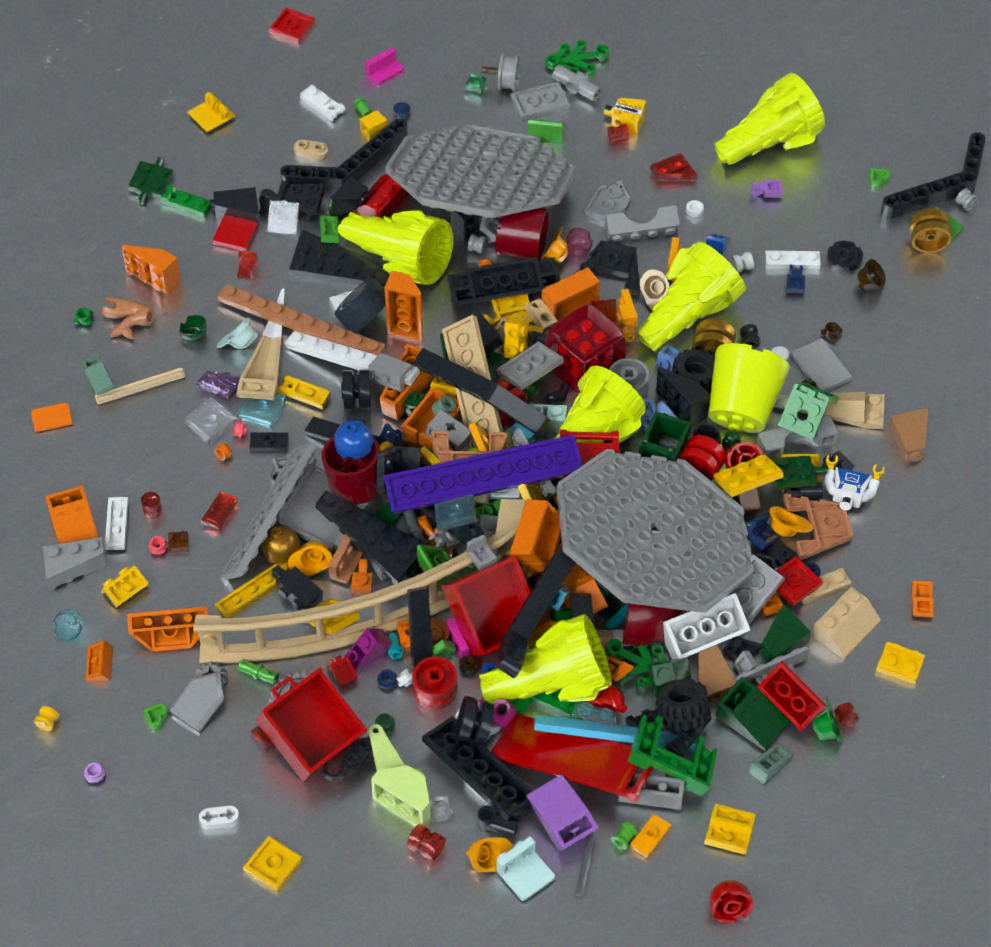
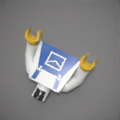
M828 454L825 460L828 469L827 474H825L824 485L829 494L833 495V502L840 503V508L847 511L851 507L859 508L862 502H867L875 496L880 483L878 480L885 474L884 466L879 473L876 472L877 464L873 466V478L869 474L838 467L834 470L838 456H835V462H830Z

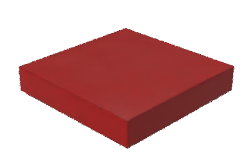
M285 8L269 28V31L274 35L300 43L315 23V18Z
M224 214L212 239V244L247 252L258 228V222Z
M797 556L775 570L785 578L777 591L793 606L823 585V581Z

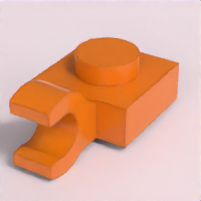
M359 558V572H353L351 593L370 594L372 591L373 574L367 573V559Z

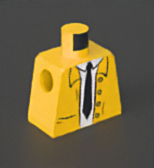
M619 98L615 107L605 106L604 115L612 117V126L614 128L637 136L646 113V100Z

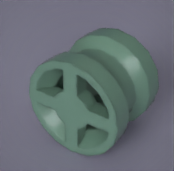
M443 395L439 401L432 405L435 415L440 410L445 413H452L456 409L455 401L448 395Z

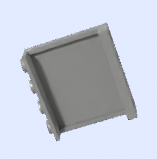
M314 458L311 464L308 463L306 465L302 479L299 478L296 481L294 492L287 496L285 507L276 515L278 518L277 526H288L296 532L297 536L307 541L327 544L328 551L335 554L344 535L339 531V527L334 522H330L315 508L318 499L325 491L330 492L325 470L316 466L317 459ZM373 500L355 506L367 511Z

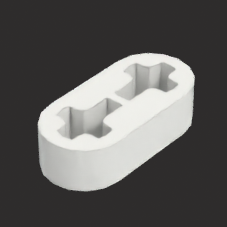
M233 806L207 808L199 814L200 825L206 830L234 827L238 824L240 818L238 810ZM229 813L232 814V819L230 820L227 818ZM207 816H211V822L206 821Z

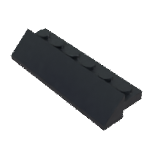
M537 257L469 268L464 273L452 274L447 277L451 299L455 306L542 292V289L561 280L554 258L537 260Z

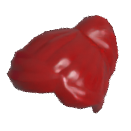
M613 685L608 686V689L599 691L596 699L586 701L583 706L585 715L592 719H602L605 717L612 719L617 712L624 713L628 709L622 692Z

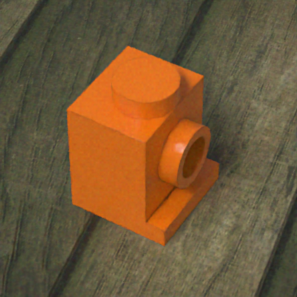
M409 619L397 621L400 645L403 647L404 652H411Z

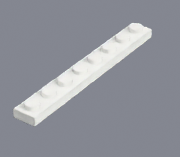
M294 331L285 342L287 349L357 370L368 369V365L378 356ZM412 366V369L404 376L406 385L411 386L420 374L418 367Z

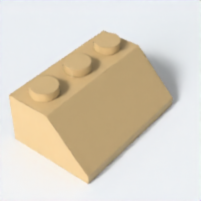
M850 587L814 624L812 637L844 660L880 623L881 619L868 598L853 587Z

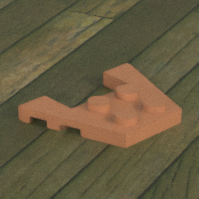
M431 431V437L439 462L444 463L502 450L507 433H489V452L449 451V431Z
M784 494L783 500L786 510L789 512L807 511L809 522L813 525L812 533L814 539L796 542V549L800 560L852 540L853 532L846 510L840 508V503L826 500L818 502L809 500L808 497L801 496V498L791 497V494Z

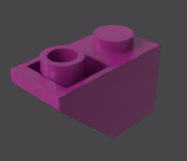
M367 628L344 657L348 656L354 670L358 671L381 658L393 643L383 629Z

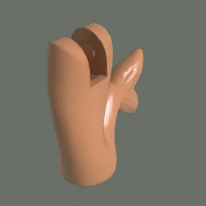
M106 297L105 303L116 308L102 307L101 314L112 319L125 318L109 335L110 337L124 335L128 339H133L132 326L148 327L152 324L154 318V309L152 307L124 298Z

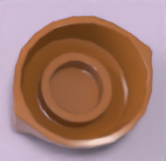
M430 619L432 647L441 640L448 641L449 628L446 623L439 619Z

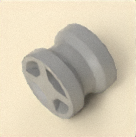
M968 188L963 189L956 197V203L962 204L966 211L971 210L978 201V196L972 195Z
M471 234L468 242V251H477L478 254H483L486 247V237H477L476 234Z

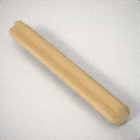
M182 367L113 388L105 394L98 396L95 394V400L97 404H103L184 378L185 372Z

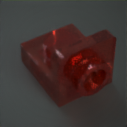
M259 725L250 731L251 736L265 751L275 748V745Z

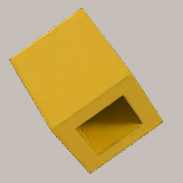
M378 110L360 118V129L369 141L388 125L387 118L381 115Z

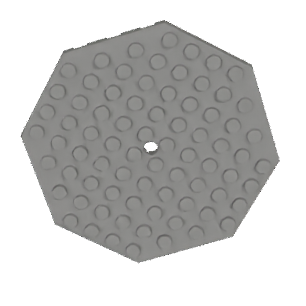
M466 124L464 128L442 129V132L436 134L434 131L421 133V136L415 138L412 135L405 136L387 163L385 171L422 205L433 209H446L449 212L458 211L466 215L474 214L480 215L483 218H495L559 204L576 172V166L568 164L566 162L567 159L560 153L555 154L553 148L547 143L540 142L541 138L537 135Z
M606 449L557 484L556 491L563 552L623 603L706 613L754 573V566L751 565L749 560L752 555L750 544L747 542L748 532L746 522L743 519V507L686 460L677 459V461H670L666 457L654 455L648 458L641 457L639 453L625 452L620 454L615 453L614 450Z

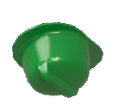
M826 696L827 708L813 719V729L820 740L837 739L839 742H842L841 730L834 717L829 697Z

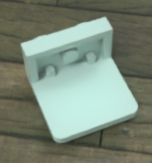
M531 837L526 840H520L512 850L503 852L497 859V873L522 901L527 900L555 879L554 873L536 854L535 841Z

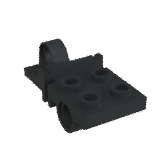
M281 181L278 194L273 190L263 189L259 196L261 206L259 215L279 216L280 219H283L284 215L286 219L293 215L300 222H308L311 219V215L319 214L326 189L324 183L291 184L289 188L286 181Z

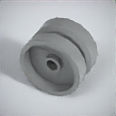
M632 358L620 359L614 362L609 370L629 383L642 398H646L650 376L647 366L643 362Z

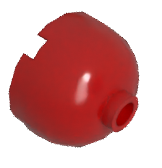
M741 441L735 443L726 452V469L734 467L741 462L755 459L757 456L763 455V452L758 445L751 442Z
M727 880L719 883L713 888L709 898L712 914H714L715 919L723 923L737 922L735 918H740L741 916L746 918L751 913L754 905L748 888L736 880Z

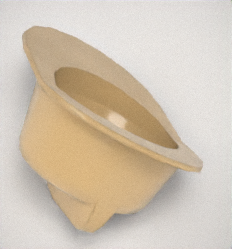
M654 269L645 272L640 279L641 291L648 307L652 310L666 295V290L670 287L664 273Z

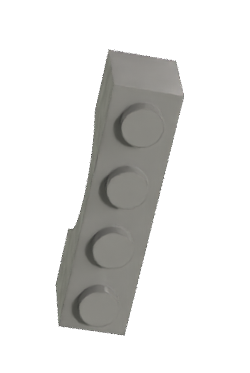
M676 205L659 207L656 216L647 223L632 222L626 217L624 212L608 214L604 220L608 241L613 240V242H620L626 238L635 240L641 238V236L655 237L662 233L671 235L676 233L680 226Z
M826 415L823 417L814 440L779 427L758 433L757 445L762 450L763 455L772 460L781 458L784 448L793 441H808L818 448L835 444L838 432L830 415Z

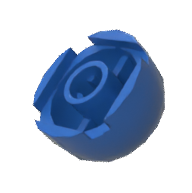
M350 420L338 427L334 436V444L337 453L341 457L346 458L347 456L352 457V459H359L370 453L374 439L366 424L361 421Z

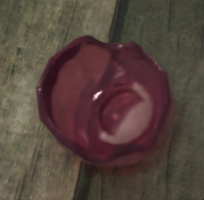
M583 228L571 229L566 237L567 249L576 256H583L589 253L593 246L590 232Z

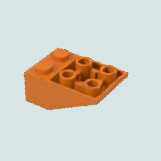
M122 245L126 270L130 274L139 277L144 283H149L157 291L167 295L181 282L178 260L172 254L163 249Z
M83 485L45 496L59 544L98 538Z

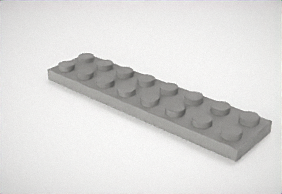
M312 443L295 447L220 574L222 578L228 580L246 574L249 569L248 564L250 560L256 557L259 551L257 548L268 536V529L277 521L276 515L285 507L287 496L294 491L296 487L295 482L304 474L306 463L312 460L314 456L313 451L316 448Z

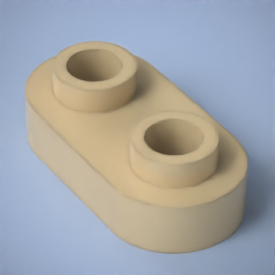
M299 140L294 144V153L302 158L323 160L328 156V147L321 142Z

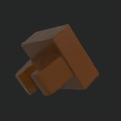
M188 531L168 533L169 553L189 552Z

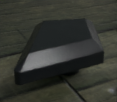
M736 636L728 642L722 652L736 660L743 651H749L751 655L759 651L761 644Z

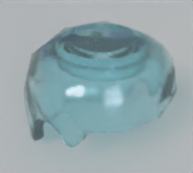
M60 610L53 620L55 623L54 633L62 640L73 641L82 632L83 619L75 610Z

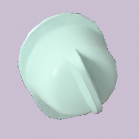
M246 318L236 329L222 338L216 347L220 348L227 343L237 349L248 347L258 336L249 324L251 318Z

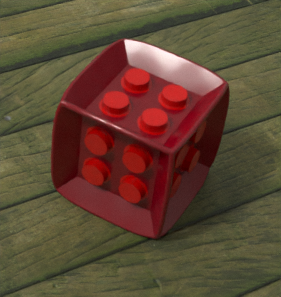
M590 304L583 305L552 326L546 336V346L564 359V363L552 371L564 383L569 384L570 388L578 394L580 393L578 382L591 366L596 365L609 370L614 362L626 358V338L623 332L604 313Z

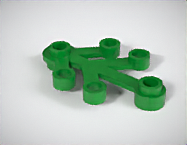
M584 40L577 41L571 53L570 45L563 43L556 54L547 56L545 66L548 69L555 70L560 65L572 72H579V68L566 65L570 63L585 69L586 74L594 75L596 66L583 62V60L593 58L605 60L609 56V47L598 45L594 52L579 54L586 50L587 43Z
M611 639L606 646V652L609 656H619L638 665L627 674V677L621 678L620 681L626 682L631 676L649 672L648 664H653L646 645L633 646L639 650L641 655L639 657L623 649L621 641ZM659 644L654 645L651 649V655L657 658L658 662L667 661L663 653L664 648ZM654 649H658L660 653H656ZM640 677L636 682V687L641 691L646 690L651 685L650 677ZM640 681L644 682L646 685H641Z

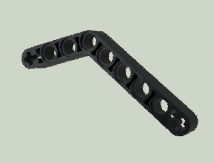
M395 119L338 167L285 165L280 169L281 181H286L289 188L291 184L324 183L325 190L337 191L351 176L359 180L396 149L405 136H408V123L405 119Z
M980 132L970 135L962 172L885 196L882 201L881 215L886 219H892L955 199L965 188H968L971 193L974 192L986 140L985 135Z
M424 348L421 349L412 364L418 367L419 370L490 404L539 437L542 436L551 421L548 417L497 383Z
M562 543L552 555L501 640L496 668L513 679L523 667L530 636L575 564V561L563 552Z

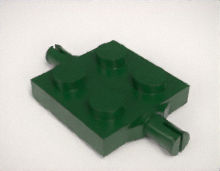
M158 157L155 164L144 161L139 162L128 185V191L140 195L137 200L138 204L144 205L147 197L160 199L165 193L172 179L173 170L162 167L165 161L163 157L161 159Z
M810 456L772 459L783 471L784 476L775 480L777 489L816 486V475L827 474V466L815 467Z

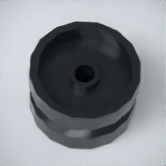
M359 369L358 381H355L352 370H342L341 395L345 412L356 409V399H359L361 411L371 410L369 369Z
M465 696L457 717L455 740L467 742L472 735L473 744L485 746L492 729L495 702L482 700L478 706L477 698Z

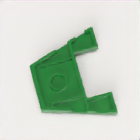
M561 690L547 695L543 692L525 699H513L510 703L515 706L516 713L525 715L534 701L569 719L582 720L583 706L586 701L561 702L558 697Z

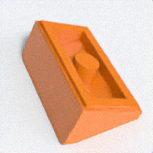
M67 402L31 410L35 433L73 425Z
M105 640L88 646L85 677L87 682L109 681L111 679L113 646Z
M606 655L613 680L619 681L634 668V666Z

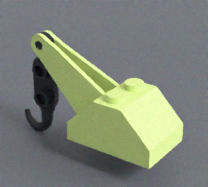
M380 725L370 726L368 737L361 738L344 756L341 769L337 774L332 775L328 773V763L323 766L322 772L324 777L329 781L337 782L345 778L349 773L358 770L373 752L377 770L376 774L371 778L373 799L423 831L431 822L430 801L423 772L417 768L413 769L408 765H404Z

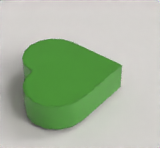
M870 168V185L874 188L881 187L883 183H887L890 180V172L886 169Z
M441 640L432 647V657L453 654L456 651L454 642Z
M156 704L142 709L149 728L153 730L161 728L163 720L168 717V709L164 704Z

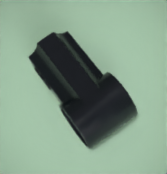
M816 482V486L784 488L783 496L784 494H791V497L796 498L803 496L808 497V499H822L823 485L821 482Z
M483 806L478 810L477 818L480 830L483 832L493 831L514 838L518 831L520 820L512 818L506 821L491 806ZM490 817L491 820L485 821L483 818Z

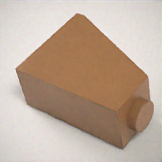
M927 408L891 416L889 429L905 463L923 459L926 445Z
M718 646L709 647L699 651L697 681L705 685L709 704L721 700L736 683Z

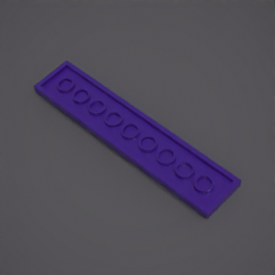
M573 434L384 475V482L392 514L516 488L522 484L529 485L566 477L583 465Z

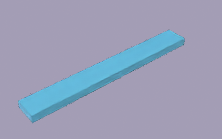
M535 714L534 730L628 743H633L638 727ZM660 731L657 746L666 747V744L677 736L669 731ZM698 737L688 750L694 751Z

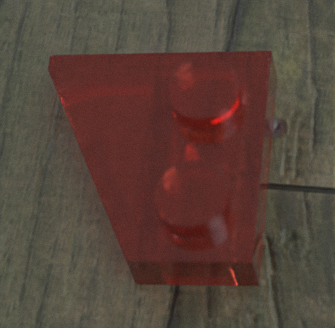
M681 153L650 165V170L658 181H695L698 179V174Z

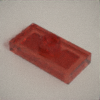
M220 491L201 519L202 524L219 531L237 504V498Z

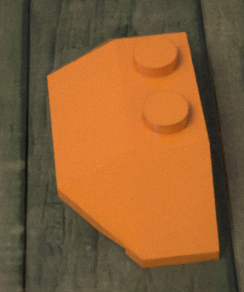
M575 562L563 584L572 590L571 594L591 593L593 614L608 607L595 579ZM570 595L569 600H568V602H567V604H566V606H565L566 608H569V609H570L571 595Z
M208 606L127 613L129 634L151 652L192 648L199 640L198 632H193L196 615H209Z

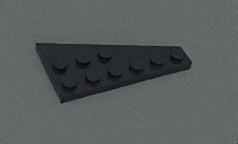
M303 229L301 230L289 268V274L359 285L368 278L373 277L384 288L390 276L389 272L383 270V264L335 243L321 242V237Z
M325 491L316 502L315 508L330 522H334L339 527V531L351 539V543L371 562H375L380 567V571L384 575L387 574L393 579L392 582L394 584L400 583L417 561V546L427 545L421 540L328 491Z

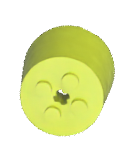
M739 343L720 345L715 352L709 418L732 431L736 430L746 433L761 432L764 430L789 373L790 365L784 358L766 349H763V352L751 349L752 345Z

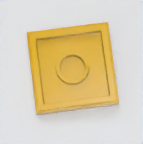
M268 836L243 866V870L278 892L303 861V857Z

